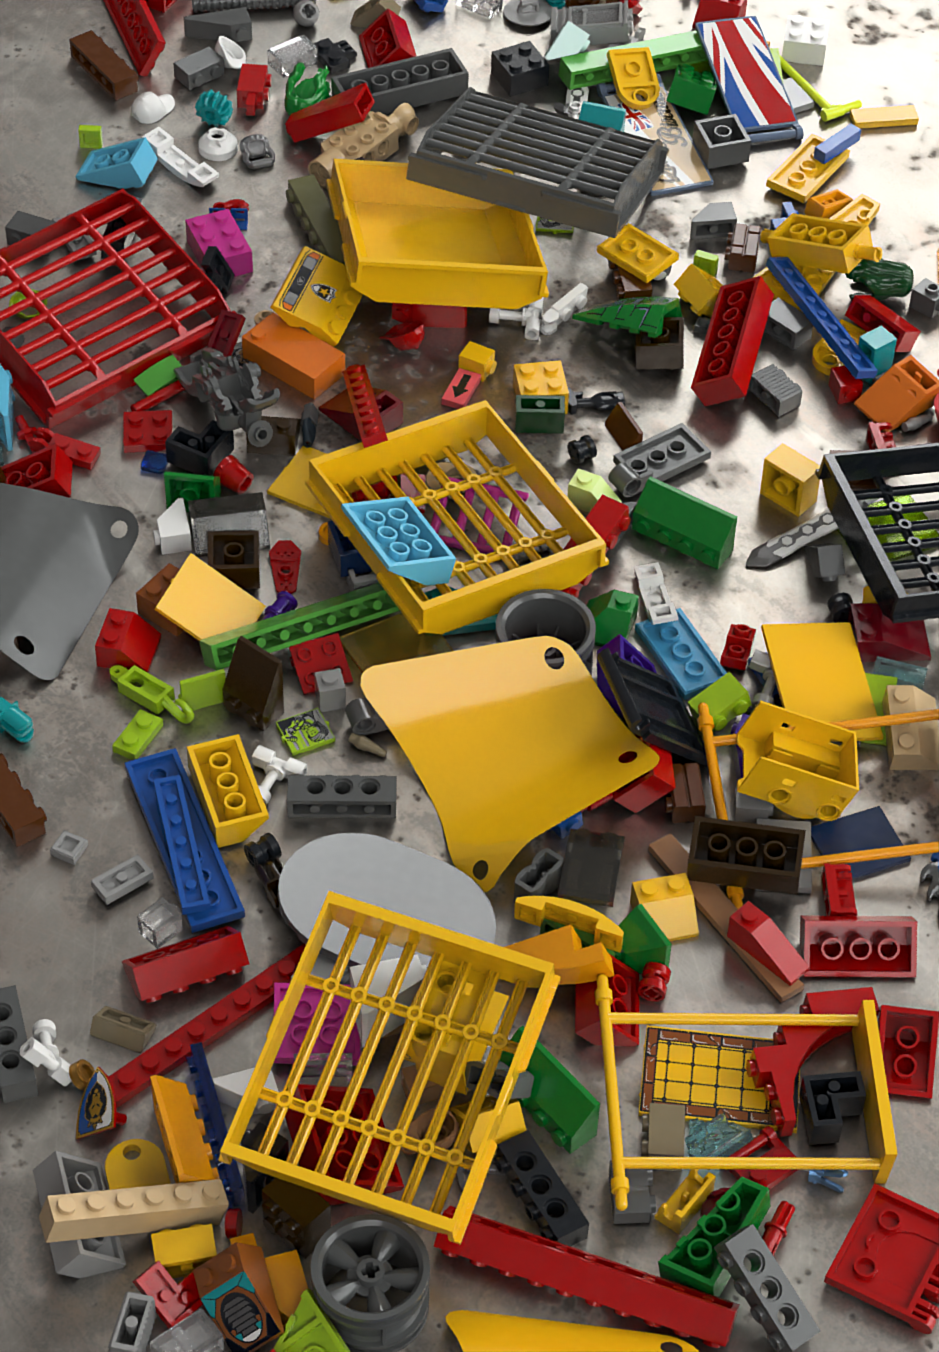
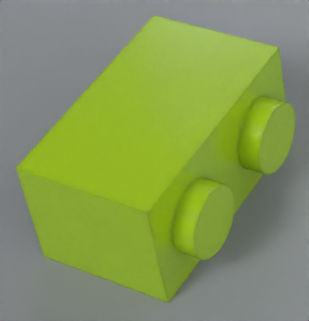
M730 672L687 702L691 714L696 720L699 717L698 705L702 702L708 705L709 714L713 717L714 721L713 733L725 728L729 721L745 713L752 705L748 691Z

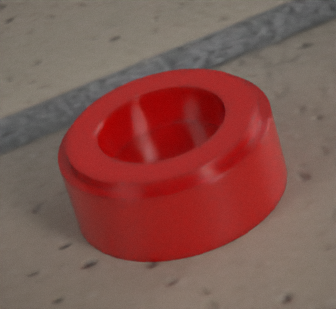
M229 1208L226 1212L225 1235L227 1239L238 1237L242 1234L243 1215L241 1209Z

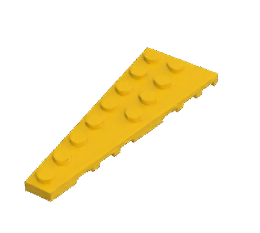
M861 194L830 219L869 225L878 213L880 203ZM794 265L818 296L835 274V271ZM765 267L753 276L761 275L774 294L772 301L779 297L802 312L768 267Z

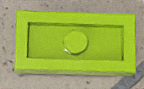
M140 709L113 743V752L131 760L138 759L164 726L163 719Z

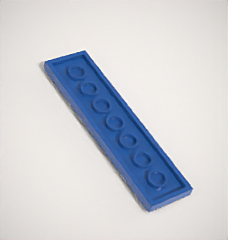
M176 748L125 762L126 773L178 901V892L153 779L180 775L210 902V910L185 914L191 932L194 933L244 918L245 910Z

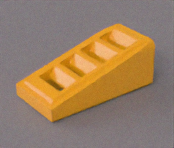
M836 189L808 198L804 213L808 216L828 219L851 203L853 199Z

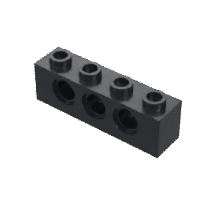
M529 1130L497 1144V1153L494 1159L495 1165L501 1174L506 1173L510 1181L509 1185L512 1193L516 1198L520 1197L525 1204V1212L531 1221H536L541 1237L570 1247L587 1239L589 1230L588 1220ZM518 1167H526L530 1170L522 1171ZM540 1190L545 1192V1194H536L534 1191ZM550 1214H557V1215H559V1216H561V1217H559V1218H552V1217H550L549 1215H550Z

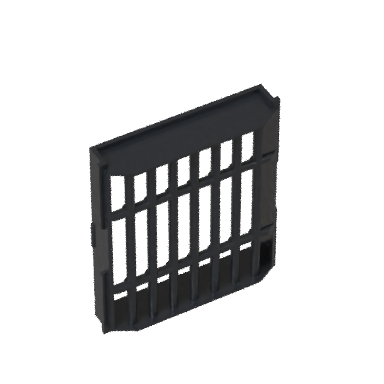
M939 442L824 454L820 468L815 471L818 480L822 479L828 509L883 615L891 619L892 623L939 618V575L934 573L931 568L939 566V556L929 557L923 554L921 550L939 547V537L919 539L914 537L912 531L939 529V519L910 522L902 515L939 510V500L900 504L893 498L895 496L939 492V482L891 487L885 483L883 478L939 472ZM873 479L877 487L876 489L852 491L848 481ZM883 498L886 506L861 508L858 500ZM892 515L895 523L871 526L867 518ZM901 533L905 541L880 543L876 535ZM910 550L915 559L889 561L886 553ZM920 568L924 577L899 580L895 571ZM928 586L932 590L930 592L907 594L905 589Z

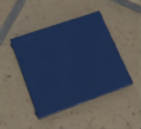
M880 806L811 826V839L820 855L903 846ZM911 857L847 863V865L851 866L852 879L910 862Z

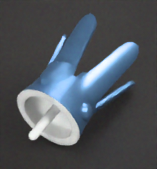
M805 1170L809 1171L808 1182L822 1184L839 1193L844 1192L842 1186L826 1179L824 1176L841 1178L847 1176L848 1171Z

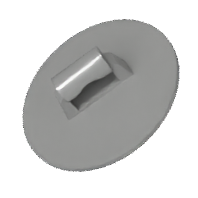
M511 0L504 6L503 13L512 23L522 26H537L551 19L552 7L543 0Z

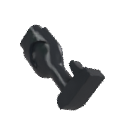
M570 387L568 388V412L571 415L576 414L577 408L593 407L599 410H612L618 402H622L625 406L623 392H600L590 398H583V392H573Z

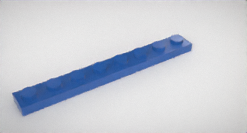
M769 257L766 263L768 269L794 300L795 304L802 310L806 318L813 324L817 332L828 343V346L839 357L840 361L843 362L855 379L875 378L878 369L788 257Z

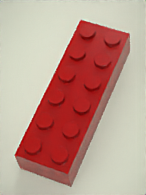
M761 275L720 287L691 385V389L704 406L739 399L747 394L774 294Z

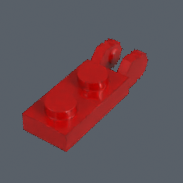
M38 427L34 433L36 437H32L28 443L30 448L35 451L57 443L73 461V465L88 470L93 468L101 454V447L58 433L54 434L51 429Z

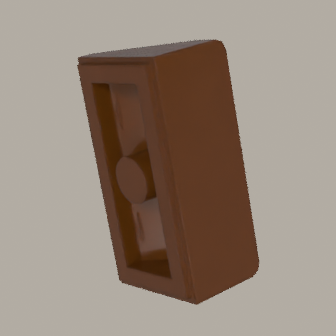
M618 402L606 419L605 426L623 451L642 442L643 432L624 404Z

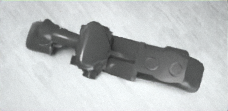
M208 347L201 350L203 359L173 369L180 384L190 395L198 397L200 402L210 401V405L214 408L219 429L222 431H232L242 428L248 434L249 442L256 447H264L270 442L273 436V429L267 421L261 420L262 410L277 403L280 390L275 388L271 391H266L264 395H259L261 390L257 389V386H259L257 378L261 376V370L257 363H243V367H241L236 358L232 359L231 356L224 357L220 351Z

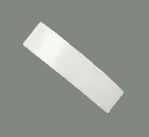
M160 127L142 136V138L146 137L161 164L183 181L194 186L204 187L219 177V173L205 162L198 164L174 145V138Z
M659 562L635 566L634 572L650 623L655 625L678 620L675 606L670 601L664 585L663 573Z

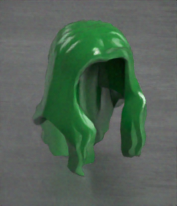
M298 62L294 66L286 83V96L284 99V107L289 116L294 112L331 97L329 95L331 91L330 84L326 81L329 73L326 65L324 69L319 68L313 78L301 81L296 87L294 86L302 77L305 64Z

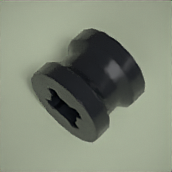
M589 435L582 436L578 441L572 440L568 442L569 455L576 464L584 462L586 458L592 459L597 455L595 443Z
M837 593L830 597L827 602L835 623L848 622L850 605L853 603L851 595L848 593Z

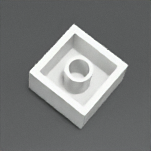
M788 15L782 57L787 62L824 66L830 20L819 17L811 18L800 15Z

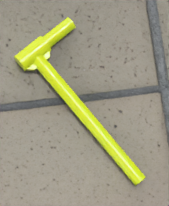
M780 55L781 69L790 78L792 77L822 108L820 116L824 122L844 116L845 113L850 112V109L862 107V102L859 99L844 105H830Z

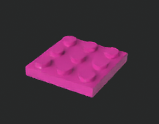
M274 983L273 1017L280 1001L284 999L290 983ZM305 986L274 1064H294L323 994L322 990ZM337 995L334 996L307 1064H326L350 1005L349 999ZM356 1021L338 1065L357 1066L360 1058V1037Z

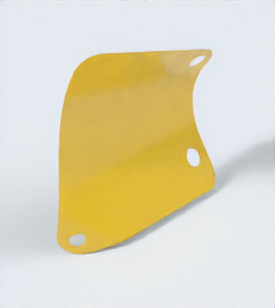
M530 637L379 664L367 668L361 675L360 686L365 697L400 744L434 804L443 826L448 850L454 866L472 878L484 892L494 888L503 871L528 842L652 770L660 759L654 750L639 740L624 725L603 696L575 650L569 644L555 637ZM548 648H557L563 654L564 664L560 669H552L546 663L544 654ZM634 751L637 753L636 759L632 762L621 763L618 760L620 755L625 752ZM480 860L488 864V873L482 880H478L473 875V867Z

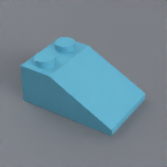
M144 137L90 151L75 177L79 181L121 189L139 188L146 183V179L153 170L158 158L148 140Z
M0 364V440L6 449L11 451L13 450L14 429L13 401H15V395L11 389L13 379L9 370H4Z

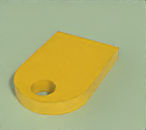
M649 47L608 50L606 55L619 99L632 109L643 110L651 107L659 96L660 87ZM635 95H642L645 101H639Z
M843 319L839 321L854 341L859 344L860 336L867 333V331ZM824 338L814 346L812 363L819 372L830 376L832 367L844 366L843 362L840 361L839 357L828 346ZM825 362H831L833 365L825 364Z
M143 1139L126 1140L116 1145L107 1155L105 1173L109 1190L171 1184L163 1153L150 1141ZM129 1151L140 1153V1156L134 1160L124 1157Z

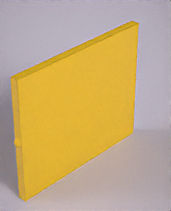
M302 446L269 487L267 494L330 518L305 485V480L309 479V460L327 453Z
M190 553L176 576L170 580L171 584L154 610L197 640H202L257 622L266 605Z

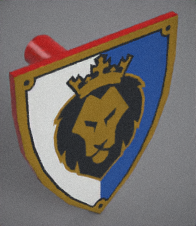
M97 1067L82 1095L78 1109L76 1139H82L116 1128V1124L123 1126L127 1121L126 1114L116 1112V1098L113 1085L108 1075L100 1067Z

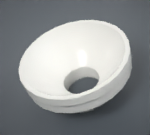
M214 127L200 137L198 151L202 157L211 161L228 160L236 155L238 151L237 138L224 128Z

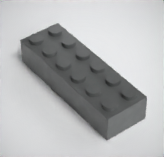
M449 48L331 77L332 96L366 83L375 101L370 111L388 114L392 113L403 103H409L412 107H418L461 96L468 89L469 72L454 50Z

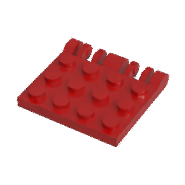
M874 1183L833 1260L824 1282L908 1322L913 1329L921 1333L931 1334L936 1324V1319L939 1318V1308L921 1297L924 1295L927 1300L939 1304V1213Z

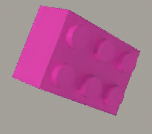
M229 209L185 220L186 239L200 266L208 246H217L235 274L234 277L253 272L252 250Z

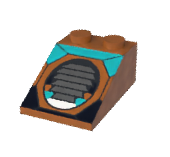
M236 1242L193 1270L200 1299L232 1352H254L285 1333L262 1247Z

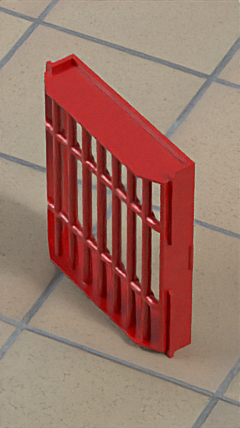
M124 189L76 211L8 247L0 249V277L7 276L12 281V283L0 288V299L16 291L21 292L26 297V299L0 311V322L29 307L35 308L40 313L4 333L0 330V364L4 370H9L13 379L12 388L48 429H52L119 392L135 386L136 384L133 379L164 358L173 355L180 361L208 346L221 311L231 312L217 286L136 197L128 194ZM119 217L126 222V226L104 237L97 230V228ZM133 232L141 239L118 252L110 245ZM83 235H90L94 242L22 278L15 271V269ZM147 247L155 255L133 267H130L124 260ZM97 250L104 251L108 256L37 293H34L28 286ZM160 263H163L169 270L146 283L138 276V274ZM112 265L117 266L122 271L51 309H48L42 302ZM174 278L182 284V287L161 298H158L151 291ZM124 281L132 282L136 287L64 325L56 318V316ZM189 293L197 301L175 314H172L166 307V305ZM140 296L145 297L150 302V304L78 341L70 334V332ZM203 309L212 318L190 331H187L180 323V321ZM153 312L159 313L164 318L92 357L84 350L89 345ZM42 323L49 324L54 329L18 349L10 341ZM166 328H173L179 335L175 339L108 374H105L98 366V364ZM56 339L63 340L68 345L32 365L24 357ZM70 355L77 356L82 361L46 381L38 374L39 371ZM84 371L91 372L97 378V380L55 401L50 392V389Z

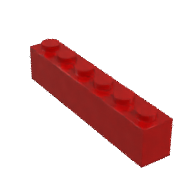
M603 494L585 518L605 541V554L609 549L612 550L615 547L619 534L627 530L631 521L629 506ZM571 538L564 547V550L578 545ZM592 573L577 585L561 591L578 598L579 591L583 585L587 586L590 582Z

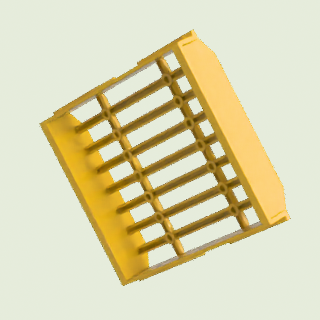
M486 400L386 433L388 441L366 448L360 442L309 460V479L305 480V485L341 533L349 538L376 574L378 582L418 635L421 633L444 634L498 614L508 600L520 593L535 589L561 591L577 585L598 567L609 565V560L605 556V541ZM486 435L510 464L503 467L494 466L476 443ZM469 450L486 470V473L480 475L473 474L457 454ZM448 458L465 480L457 483L451 481L435 461ZM426 465L443 488L437 490L429 489L414 469ZM404 472L421 494L414 498L409 497L416 507L429 504L472 558V560L464 563L456 560L450 577L457 576L465 587L452 591L446 583L436 584L435 587L442 595L429 600L422 591V588L427 587L426 585L388 571L341 509L342 504L354 502L347 493L348 491L360 488L369 501L381 500L369 484L382 480L395 498L407 497L391 477ZM517 472L562 527L555 530L546 529L504 477ZM494 480L536 531L538 536L533 538L524 537L482 484ZM472 488L514 539L516 544L511 546L502 545L460 492ZM451 496L494 552L488 554L480 553L438 500ZM569 534L578 546L564 550L556 540ZM546 544L554 554L541 558L534 548ZM524 552L531 560V563L519 566L512 556ZM502 560L509 571L497 575L489 564ZM479 568L487 579L475 583L467 572Z
M329 891L285 997L280 1001L267 1031V1040L221 1147L218 1160L230 1165L234 1159L261 1173L428 1231L447 1234L449 1241L461 1245L497 1149V1144L494 1142L518 1076L520 1073L526 1072L561 979L560 976L555 975L554 963ZM335 920L348 927L349 931L330 977L324 979L312 975L311 972L331 923ZM364 934L376 938L357 987L351 988L339 984L359 935ZM387 943H391L404 949L386 994L381 998L367 992ZM416 951L432 958L414 1003L408 1007L395 1001ZM446 961L459 965L441 1015L436 1016L423 1012L442 962ZM470 970L486 974L487 978L469 1024L463 1025L451 1021ZM498 979L516 985L498 1032L493 1035L479 1029ZM305 986L322 990L323 994L283 1091L277 1092L265 1088V1082ZM527 987L540 988L520 1042L508 1040ZM337 995L351 1000L311 1100L306 1102L293 1097L334 996ZM362 1004L379 1009L339 1110L333 1111L321 1107ZM390 1013L406 1018V1023L367 1120L362 1121L350 1117L349 1115ZM418 1023L433 1027L435 1030L396 1129L391 1131L378 1126ZM446 1032L461 1036L463 1040L425 1138L418 1140L406 1136ZM474 1042L491 1046L453 1149L447 1150L436 1146V1140ZM506 1051L515 1054L476 1158L463 1155L502 1052ZM260 1098L277 1105L259 1149L254 1151L239 1145L257 1101ZM289 1108L305 1115L286 1161L271 1157L269 1154ZM318 1118L333 1123L316 1168L312 1171L297 1166L314 1122ZM348 1128L362 1134L344 1179L341 1181L326 1176L343 1130ZM374 1137L390 1144L373 1188L370 1191L354 1184ZM403 1147L418 1152V1156L399 1201L384 1196L383 1193L400 1149ZM433 1157L447 1162V1165L428 1211L413 1206L412 1202L429 1158ZM458 1167H462L471 1171L454 1216L451 1219L442 1216L441 1212Z

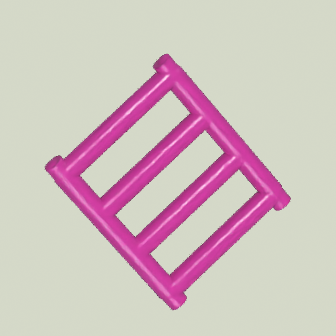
M448 477L451 481L456 483L463 481V479ZM482 484L497 503L499 497L508 498L500 487ZM472 488L465 490L464 498L470 505H472L475 494ZM515 490L521 499L526 502L529 493ZM448 497L438 500L444 508H446ZM512 504L509 518L517 527L520 512ZM486 506L483 521L491 529L494 515ZM460 509L456 523L464 532L468 518ZM434 512L430 525L438 534L442 521ZM505 530L502 545L511 546L513 538ZM479 533L477 543L472 542L480 553L488 554L494 552L490 545H486L487 541ZM439 535L447 547L464 550L454 536Z

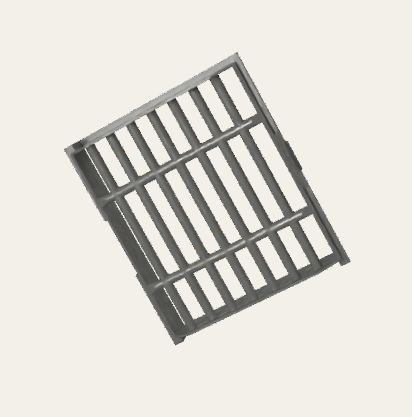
M469 87L426 131L417 149V153L411 152L408 155L409 163L406 179L616 238L663 175L669 148L663 147L662 141L658 138L654 141L618 131L611 127L600 126L528 106L521 102L517 103L481 93ZM447 152L468 159L467 161H464L457 158L442 155L441 153ZM482 162L490 164L493 166L522 173L525 175H529L560 185L558 187L552 186L549 184L527 179L496 169L481 166L476 163ZM575 188L592 194L600 195L603 197L614 199V202L612 203L581 193L573 192L568 189Z

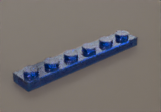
M202 1042L191 1044V1056L186 1057L190 1075L195 1074L197 1078L196 1081H193L196 1097H202L204 1104L200 1105L203 1122H209L211 1129L207 1130L210 1146H216L218 1154H214L218 1172H224L225 1179H221L226 1196L231 1197L233 1207L244 1205V1186L236 1160L233 1159L230 1165L218 1160L228 1131Z

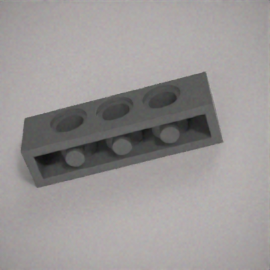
M288 775V818H396L397 776Z
M16 985L0 988V1020H4L0 1021V1092L2 1093L3 1102L7 1103L39 1095L33 1064L20 1055L21 1046L28 1040Z
M754 1224L740 1228L713 1247L717 1253L719 1264L730 1273L734 1280L733 1284L736 1291L747 1300L751 1307V1315L759 1324H762L768 1334V1342L773 1349L778 1352H793L820 1332V1329ZM745 1257H747L751 1262L750 1271H748L744 1266ZM761 1284H764L768 1289L767 1298L761 1293ZM779 1310L784 1314V1325H782L778 1320L777 1315Z

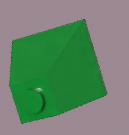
M614 589L588 600L586 606L592 612L596 624L594 645L603 647L619 634L628 640L637 617L639 595Z
M639 904L618 925L624 932L621 953L614 951L615 958L639 974H642L644 965L649 962L662 963L669 968L672 944L644 906Z

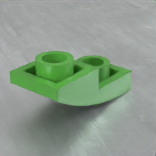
M171 355L157 362L133 380L142 392L149 396L177 381L178 379L173 369L182 367V365Z

